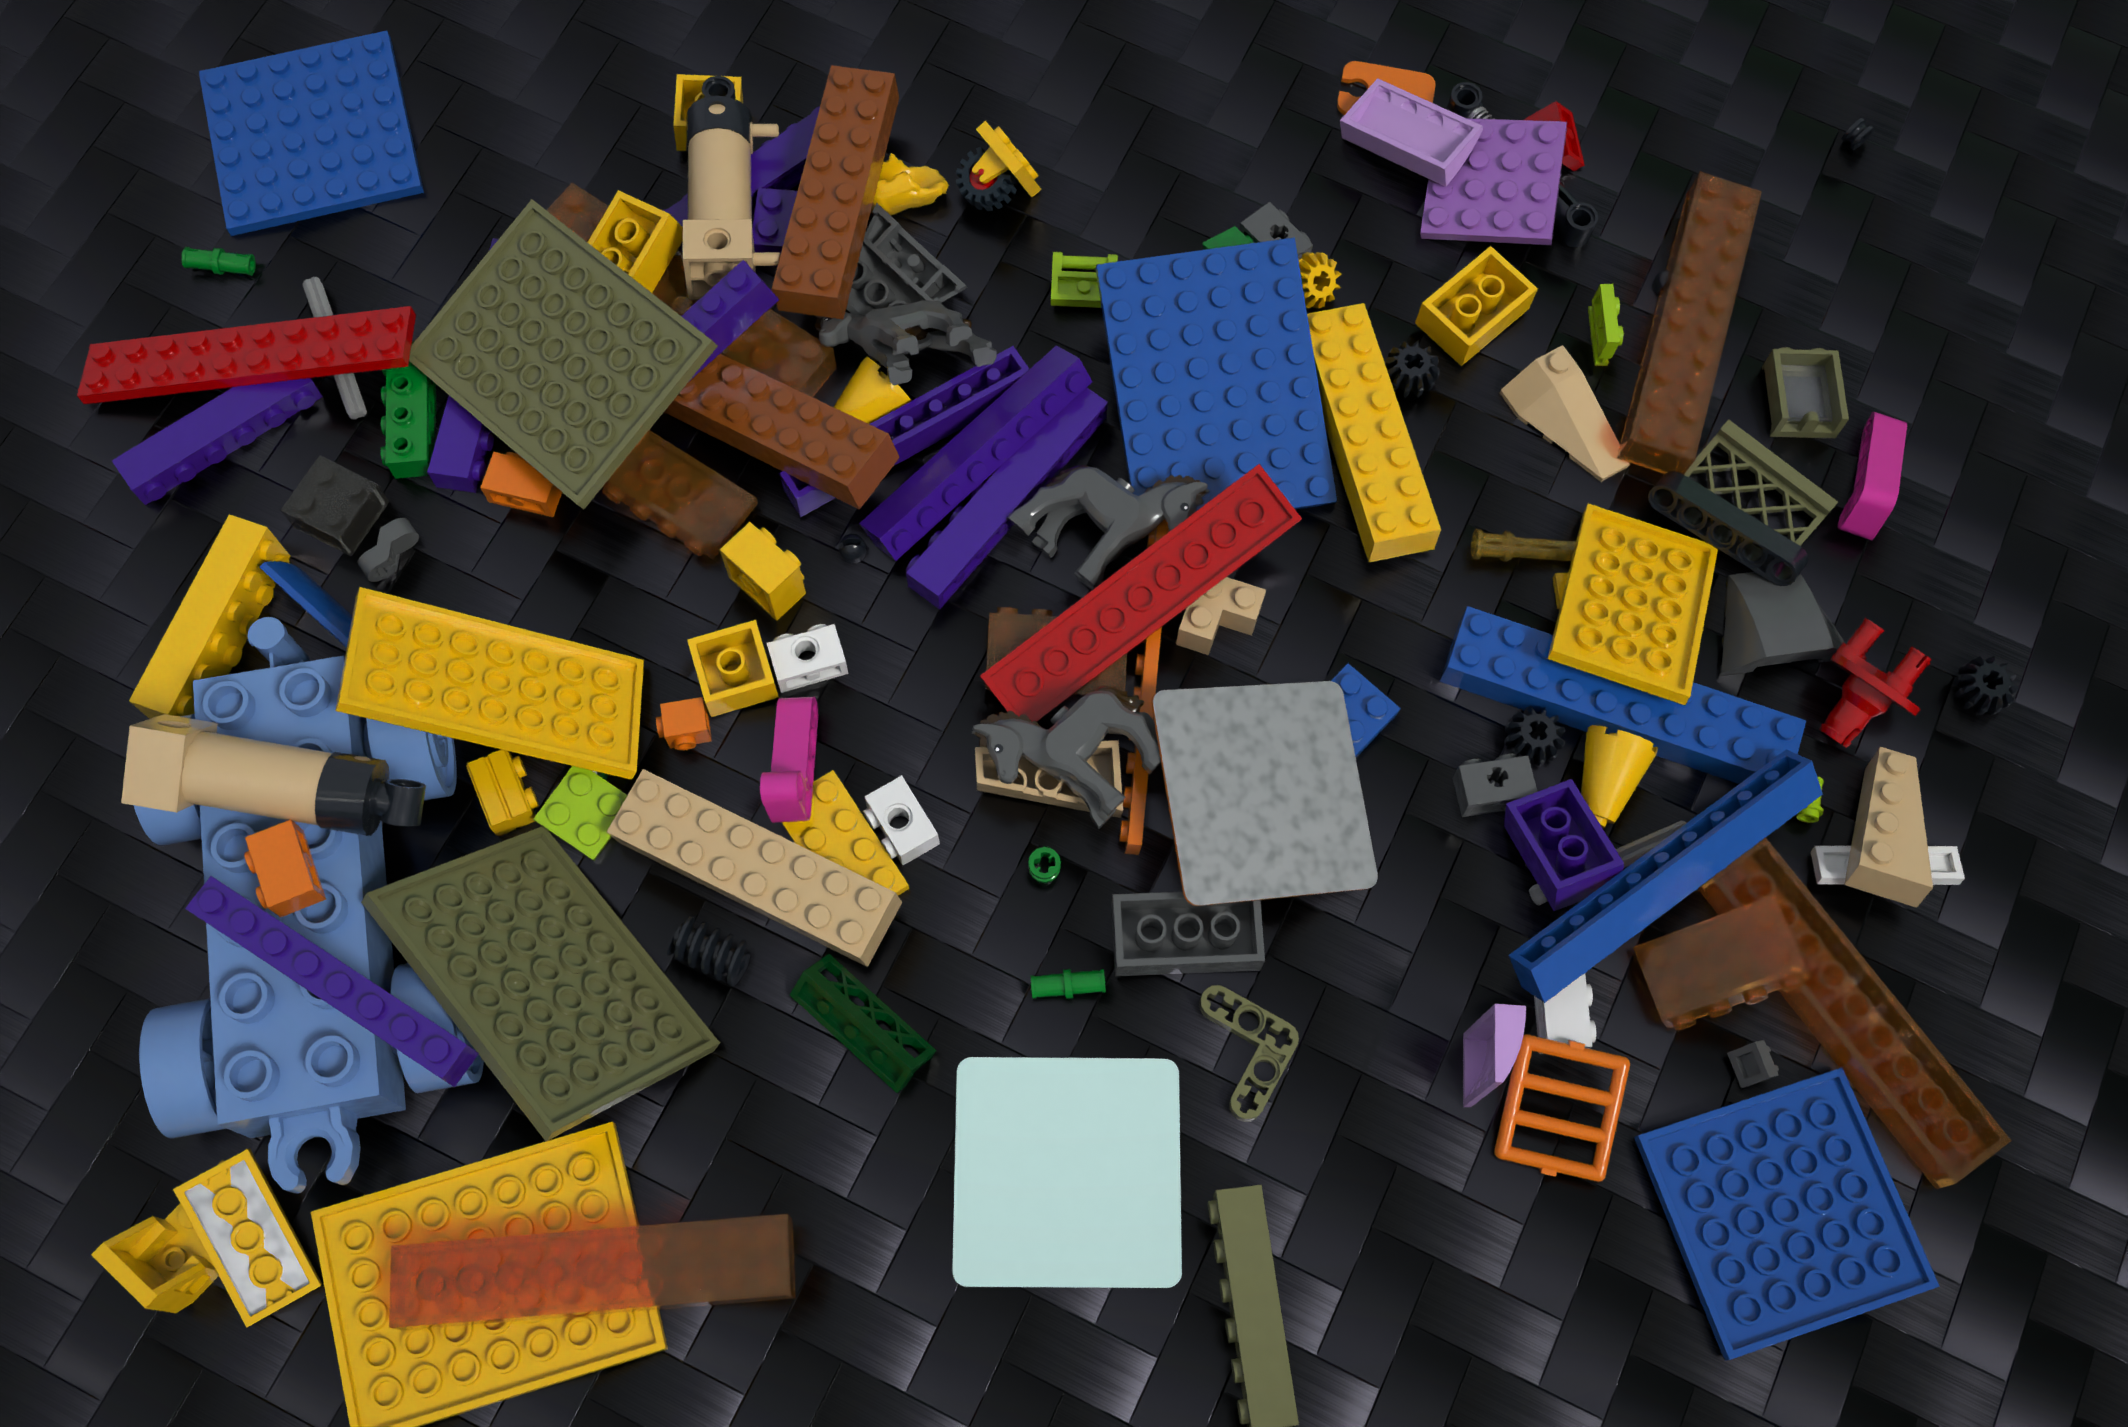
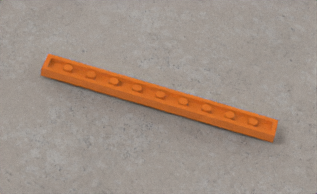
M1163 520L1148 534L1147 548L1169 532L1166 520ZM1161 628L1141 642L1144 643L1143 654H1137L1135 675H1141L1140 687L1134 686L1133 696L1138 695L1139 700L1144 701L1143 706L1139 708L1138 712H1145L1152 719V698L1156 694ZM1135 746L1134 753H1128L1126 774H1132L1131 787L1125 786L1124 796L1126 798L1123 801V807L1129 808L1128 821H1121L1119 842H1126L1125 854L1139 855L1143 839L1148 773L1142 767L1141 755Z

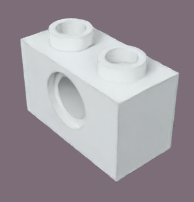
M826 624L815 625L809 628L807 632L797 635L783 634L776 637L774 641L767 643L781 693L848 674L846 660L835 624L829 626ZM804 651L815 652L814 657L809 660L798 658Z
M902 775L865 796L867 809L863 813L873 829L880 827L886 837L881 840L882 845L891 859L897 856L901 864L905 865L940 844L938 833ZM897 816H903L909 820L908 824L900 829L890 826L891 820Z

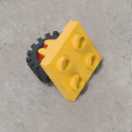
M984 121L976 128L977 132L988 144L986 152L982 147L976 148L978 153L976 155L972 151L968 152L967 155L970 159L965 161L962 158L960 164L963 169L957 168L956 174L959 179H956V184L960 188L959 191L972 206L974 205L979 210H982L984 207L987 211H993L992 205H995L997 209L1002 208L1001 201L1005 200L1007 204L1011 201L1008 194L1010 192L1015 195L1017 189L1013 184H1018V182L1031 197H1034L1042 190L1035 181L1039 175L1022 153L1015 148L999 126L993 130Z

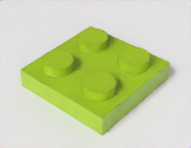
M572 766L533 820L595 861L611 839L607 830L628 795L593 771Z

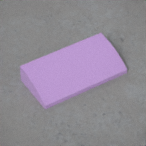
M1378 78L1340 120L1343 139L1445 187L1460 170L1483 131L1482 125Z
M1494 1004L1463 1033V1107L1475 1105L1501 1085L1510 1073L1518 1056L1524 1035L1526 1006Z

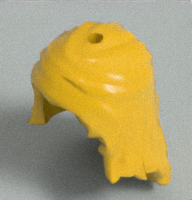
M891 153L889 159L883 162L871 213L876 203L889 215L900 213L908 208H918L923 205L932 204L942 193L946 194L949 185L938 170L928 166L908 167L902 160H898Z

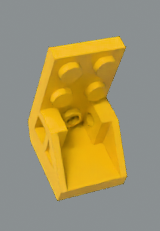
M181 1204L165 1219L152 1216L104 1241L91 1254L146 1309L178 1313L192 1304L219 1276Z

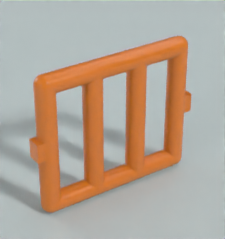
M1528 1034L1523 1035L1521 1047L1511 1073L1494 1150L1495 1156L1502 1160L1540 1168V1173L1556 1177L1558 1172L1596 1182L1603 1181L1606 1177L1630 1069L1629 1059L1624 1056L1585 1048L1584 1043L1573 1040L1563 1043ZM1532 1051L1613 1069L1609 1091L1528 1073ZM1524 1088L1605 1106L1601 1127L1597 1128L1519 1110ZM1516 1124L1597 1143L1592 1165L1511 1146Z

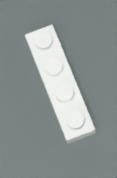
M1815 846L1812 849L1811 857L1817 884L1845 883L1851 846ZM1928 846L1933 885H1960L1965 877L1957 846Z

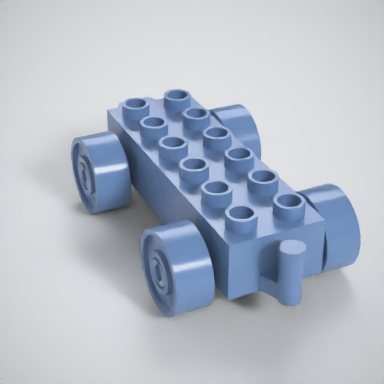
M263 617L255 621L249 628L247 636L249 644L252 647L255 646L270 662V668L193 680L195 714L179 716L218 723L217 733L329 753L341 752L386 760L389 766L390 779H408L419 781L426 785L424 801L452 796L455 791L457 767L453 738L335 711L345 656L310 661L305 651L288 634L286 627L273 617ZM196 804L177 813L133 805L146 835L159 846L202 839L204 884L210 876L214 877L473 1048L408 963L400 964L394 970L392 941L361 903L366 893L387 885L382 822H380L377 830L371 836L293 821L304 830L326 900L279 917L270 909H264L257 898L255 888L260 886L257 874H253L250 871L244 857V853L249 851L245 837L288 820ZM207 923L210 998L152 1009L147 1014L141 1030L139 1063L142 1087L149 1112L160 1132L168 1138H178L222 1129H229L249 1138L271 1135L268 1144V1164L271 1175L282 1189L296 1194L301 1193L305 1189L307 1182L304 1171L299 1167L297 1161L298 1151L307 1140L314 1137L325 1138L332 1149L331 1159L325 1171L328 1180L339 1185H345L351 1181L359 1166L360 1139L356 1132L357 1119L406 1110L403 1074L408 1085L415 1093L453 1087ZM479 1054L456 1086L479 1082L484 1061Z

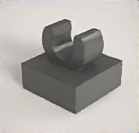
M1765 1040L1753 1042L1727 1053L1741 1088L1749 1087L1778 1076L1777 1071L1779 1068L1777 1065H1774L1769 1053L1771 1049L1766 1045Z

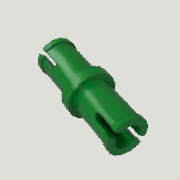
M185 247L182 251V265L187 269L212 270L214 274L223 275L224 272L252 276L255 272L256 261L253 254L225 252L222 248H214L211 251Z
M1063 969V973L1031 975L1032 998L1065 995L1066 999H1071L1074 994L1106 992L1104 969L1071 972V969Z

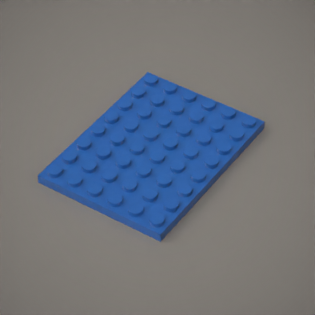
M1295 237L1096 265L1095 269L1129 484L1135 490L1132 494L1140 496L1144 494L1147 488H1152L1158 480L1165 481L1170 475L1174 477L1181 475L1182 478L1190 476L1194 480L1206 483L1208 485L1206 489L1210 491L1202 497L1204 504L1197 506V511L1260 464L1294 509L1335 504L1337 502Z

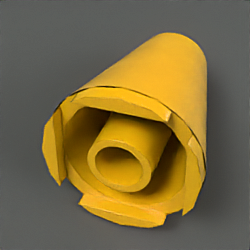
M866 357L860 363L835 403L834 408L870 424L912 400L898 384L892 385L888 375L882 371L879 373L878 369L880 366Z
M1591 725L1586 733L1581 795L1601 827L1605 828L1607 823L1614 824L1654 760L1658 747H1653L1654 743L1622 730H1618L1617 733L1605 734L1607 727Z

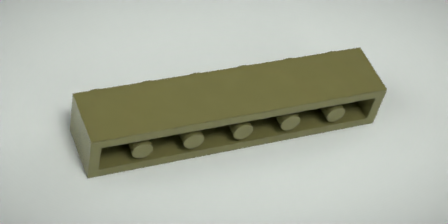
M1262 1185L1216 1190L1213 1194V1201H1208L1210 1223L1217 1224L1219 1239L1213 1241L1216 1262L1223 1263L1225 1279H1219L1222 1302H1229L1231 1318L1225 1319L1228 1342H1235L1237 1354L1236 1359H1231L1234 1383H1241L1243 1399L1237 1400L1240 1424H1247V1427H1289L1299 1425Z

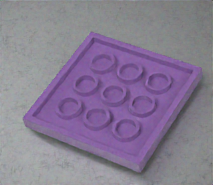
M1467 118L1482 125L1483 131L1470 155L1446 187L1428 179L1420 232L1421 239L1552 245L1567 122Z

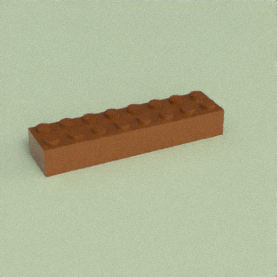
M831 65L772 285V292L779 298V301L776 302L779 311L844 319L899 101L895 73Z
M719 354L691 379L664 411L859 510L900 458L889 433L723 354Z

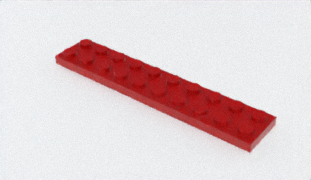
M411 306L90 344L77 397L83 404L408 367L416 314Z
M1258 464L981 674L980 677L1007 712L1012 711L1018 716L1024 714L1031 721L1038 722L1299 523L1302 518L1262 466Z

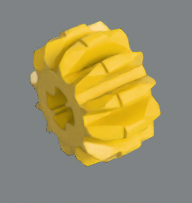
M1306 252L1302 254V258L1298 260L1306 308L1325 307L1326 301L1331 302L1335 300L1333 290L1341 288L1336 283V279L1342 275L1339 271L1334 270L1337 262L1333 259H1328V255L1321 252H1316L1315 254Z

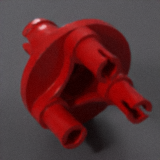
M1867 618L1863 620V623L1847 643L1842 642L1830 658L1832 662L1849 673L1850 676L1842 685V698L1829 713L1825 723L1821 724L1819 730L1845 748L1852 744L1851 741L1860 734L1872 717L1884 714L1892 703L1913 716L1918 714L1921 709L1907 699V697L1912 692L1913 683L1932 660L1911 646L1908 653L1893 672L1888 671L1886 674L1865 661L1867 659L1865 654L1884 630Z

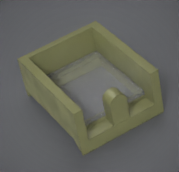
M1788 347L1772 349L1762 366V370L1765 372L1772 422L1770 437L1836 438L1849 420L1839 351L1824 350L1822 348L1811 350H1795Z

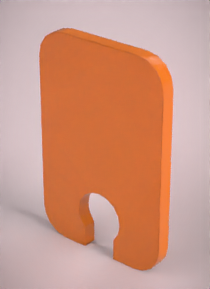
M1359 61L1349 62L1343 69L1341 82H1359L1368 89L1378 78L1433 103L1436 84L1434 78L1429 74ZM1339 91L1337 101L1339 112L1345 115L1360 97L1353 96L1349 92Z

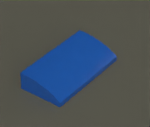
M281 561L264 562L260 566L280 588L347 648L353 615L301 568Z

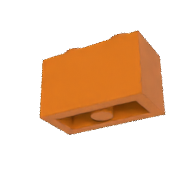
M493 452L480 487L489 503L554 517L562 494L561 490L520 455L513 452H507L506 454Z
M291 819L245 837L249 851L244 853V857L250 871L253 874H257L260 886L256 887L255 890L257 898L264 909L268 908L279 917H283L326 900L304 830Z

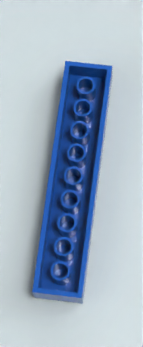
M1469 606L1466 607L1458 623L1440 679L1442 683L1521 710L1532 706L1538 714L1541 708L1546 707L1547 717L1550 718L1558 715L1559 719L1557 722L1587 732L1589 726L1597 725L1607 727L1605 734L1617 733L1618 730L1640 736L1654 743L1653 747H1658L1656 754L1658 757L1737 784L1742 783L1785 750L1798 754L1806 720L1694 682L1689 700L1686 705H1682L1549 660L1547 658L1553 638L1552 634Z

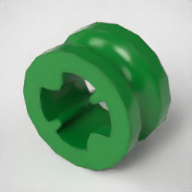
M1048 847L1038 848L1032 852L1028 862L1029 873L1032 878L1042 883L1051 882L1056 879L1061 868L1060 856L1057 852ZM1042 857L1049 858V863L1053 861L1055 866L1049 867L1047 873L1040 872V867L1035 868L1034 864L1040 863Z

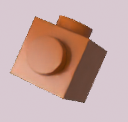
M703 697L660 704L662 716L656 717L659 738L665 737L669 748L689 750L695 748L696 744L712 742L708 709Z

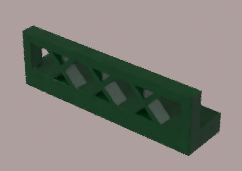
M830 954L803 971L790 993V996L896 1093L907 1085L915 1071L931 1059L937 1051ZM827 969L837 978L838 982L829 981L820 972ZM849 995L857 996L864 1002V1006L855 1005L849 999ZM876 1019L885 1021L891 1027V1031L883 1030L876 1024ZM903 1044L911 1045L920 1055L914 1058L903 1048Z

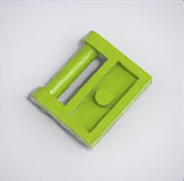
M1053 252L1051 306L1102 308L1096 272L1062 271V268L1096 270L1097 264L1118 262V255L1108 254V257L1065 256L1063 252Z

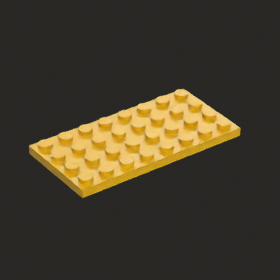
M359 587L355 599L335 711L632 780L637 772L644 660Z

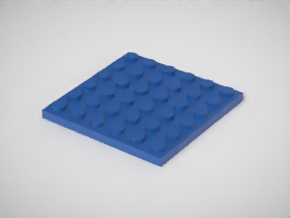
M388 30L199 71L226 229L231 236L424 193L393 45Z
M1843 1067L1634 1137L1725 1361L1940 1287Z

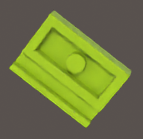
M1600 284L1592 299V306L1588 307L1595 366H1608V359L1613 357L1617 347L1621 346L1623 342V327L1618 326L1617 319L1620 311V300L1614 295L1613 284Z

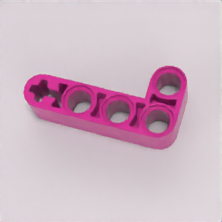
M1872 412L1869 416L1861 437L1854 492L1840 515L1838 522L1839 530L1873 540L1891 514L1899 494L1907 422L1877 412Z
M815 697L779 698L777 701L771 772H763L760 778L761 800L772 823L810 820L818 729V706Z

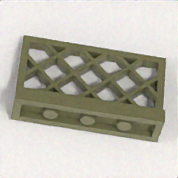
M1730 420L1722 426L1716 436L1682 473L1687 477H1690L1691 474L1706 473L1708 490L1715 494L1733 493L1735 506L1741 509L1740 493L1757 491L1759 508L1741 510L1749 515L1760 514L1761 522L1767 526V513L1785 512L1787 528L1774 530L1782 535H1788V539L1800 546L1838 503L1829 494ZM1716 446L1720 447L1728 453L1729 464L1712 466L1711 451ZM1705 459V466L1698 467ZM1749 469L1756 477V485L1739 486L1737 470ZM1730 471L1732 487L1714 488L1712 472ZM1764 491H1778L1782 494L1784 506L1766 507ZM1791 511H1804L1814 520L1808 527L1793 528ZM1794 534H1801L1795 541Z

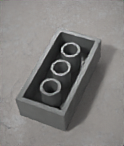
M1183 892L1113 894L1111 914L1115 976L1260 971L1265 962L1260 900L1194 906L1187 902Z

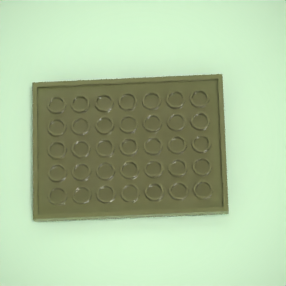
M531 199L411 345L409 361L573 502L585 509L718 345Z
M543 826L366 893L361 902L545 1141L558 1136L714 1052L720 1044L560 844Z

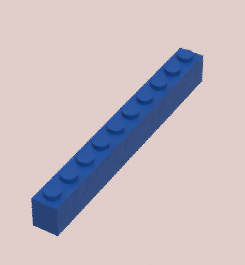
M1789 750L1783 751L1508 956L1522 988L1546 1003L1823 795L1812 760Z

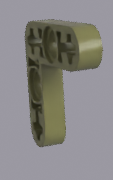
M1213 985L1203 992L1199 1002L1200 1011L1203 1016L1258 1047L1229 1102L1230 1111L1237 1120L1251 1122L1257 1119L1263 1111L1298 1045V1032L1290 1023L1226 987ZM1217 995L1222 996V1004L1229 1009H1232L1234 1003L1240 1005L1234 1012L1231 1022L1225 1019L1229 1012L1223 1008H1218L1216 1012L1209 1009L1211 1003L1207 1000L1208 997L1214 999ZM1244 1012L1254 1013L1259 1019L1258 1028L1253 1031L1244 1030L1239 1025V1016ZM1266 1021L1272 1023L1268 1031L1275 1035H1279L1281 1031L1288 1034L1286 1040L1291 1045L1284 1044L1281 1049L1275 1046L1276 1039L1267 1033L1264 1040L1258 1038L1265 1027ZM1259 1062L1271 1064L1274 1069L1273 1079L1266 1082L1257 1079L1254 1074V1066ZM1248 1080L1255 1088L1266 1090V1094L1263 1095L1258 1090L1252 1101V1104L1257 1107L1256 1111L1249 1109L1246 1113L1240 1111L1241 1103L1237 1101V1098L1244 1099L1248 1095L1252 1087L1244 1084Z

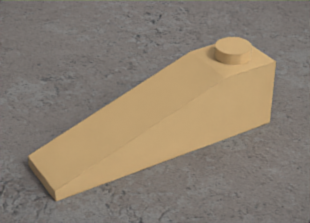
M1563 345L1535 359L1500 390V395L1520 421L1525 425L1530 423L1544 434L1543 438L1550 444L1555 442L1567 451L1571 460L1600 482L1629 467L1630 463L1582 370Z

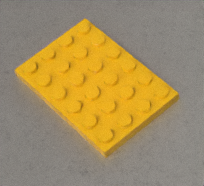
M1588 503L1583 512L1547 659L1686 705L1691 696L1718 549L1707 542Z

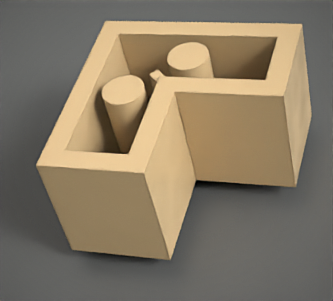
M1228 577L1186 608L1179 627L1176 645L1209 655L1219 625L1252 636L1266 590Z

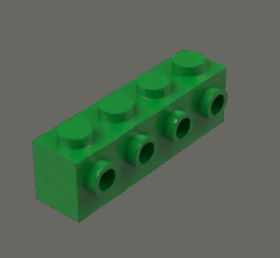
M409 361L408 367L382 370L386 377V386L381 388L382 401L386 407V416L381 417V428L383 435L386 436V446L381 447V460L384 467L389 468L395 479L429 476L427 471L436 442V383Z

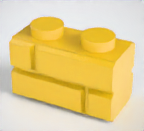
M500 749L488 754L487 757H481L467 763V770L487 822L496 836H502L516 830L518 827L521 828L535 822L533 820L536 816L534 808L539 807V802L532 787L525 788L522 777L527 776V772L519 756L513 758L509 751Z

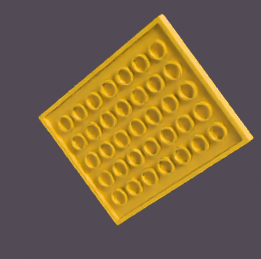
M613 1121L311 1211L350 1427H420L668 1349L618 1132Z

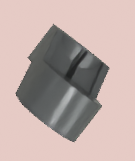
M398 518L382 526L379 531L377 545L361 555L358 565L369 581H381L397 572L400 554L418 542L419 535L407 518Z

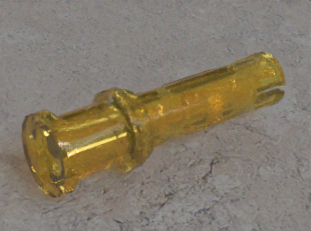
M1475 529L1471 542V555L1473 559L1477 560L1482 556L1500 558L1501 561L1505 562L1512 560L1513 557L1571 562L1576 540L1515 537L1510 531H1504L1502 534L1483 533L1482 529Z

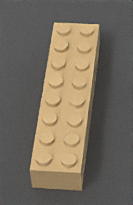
M644 769L641 771L607 830V833L618 843L866 967L869 966L902 904L896 892Z

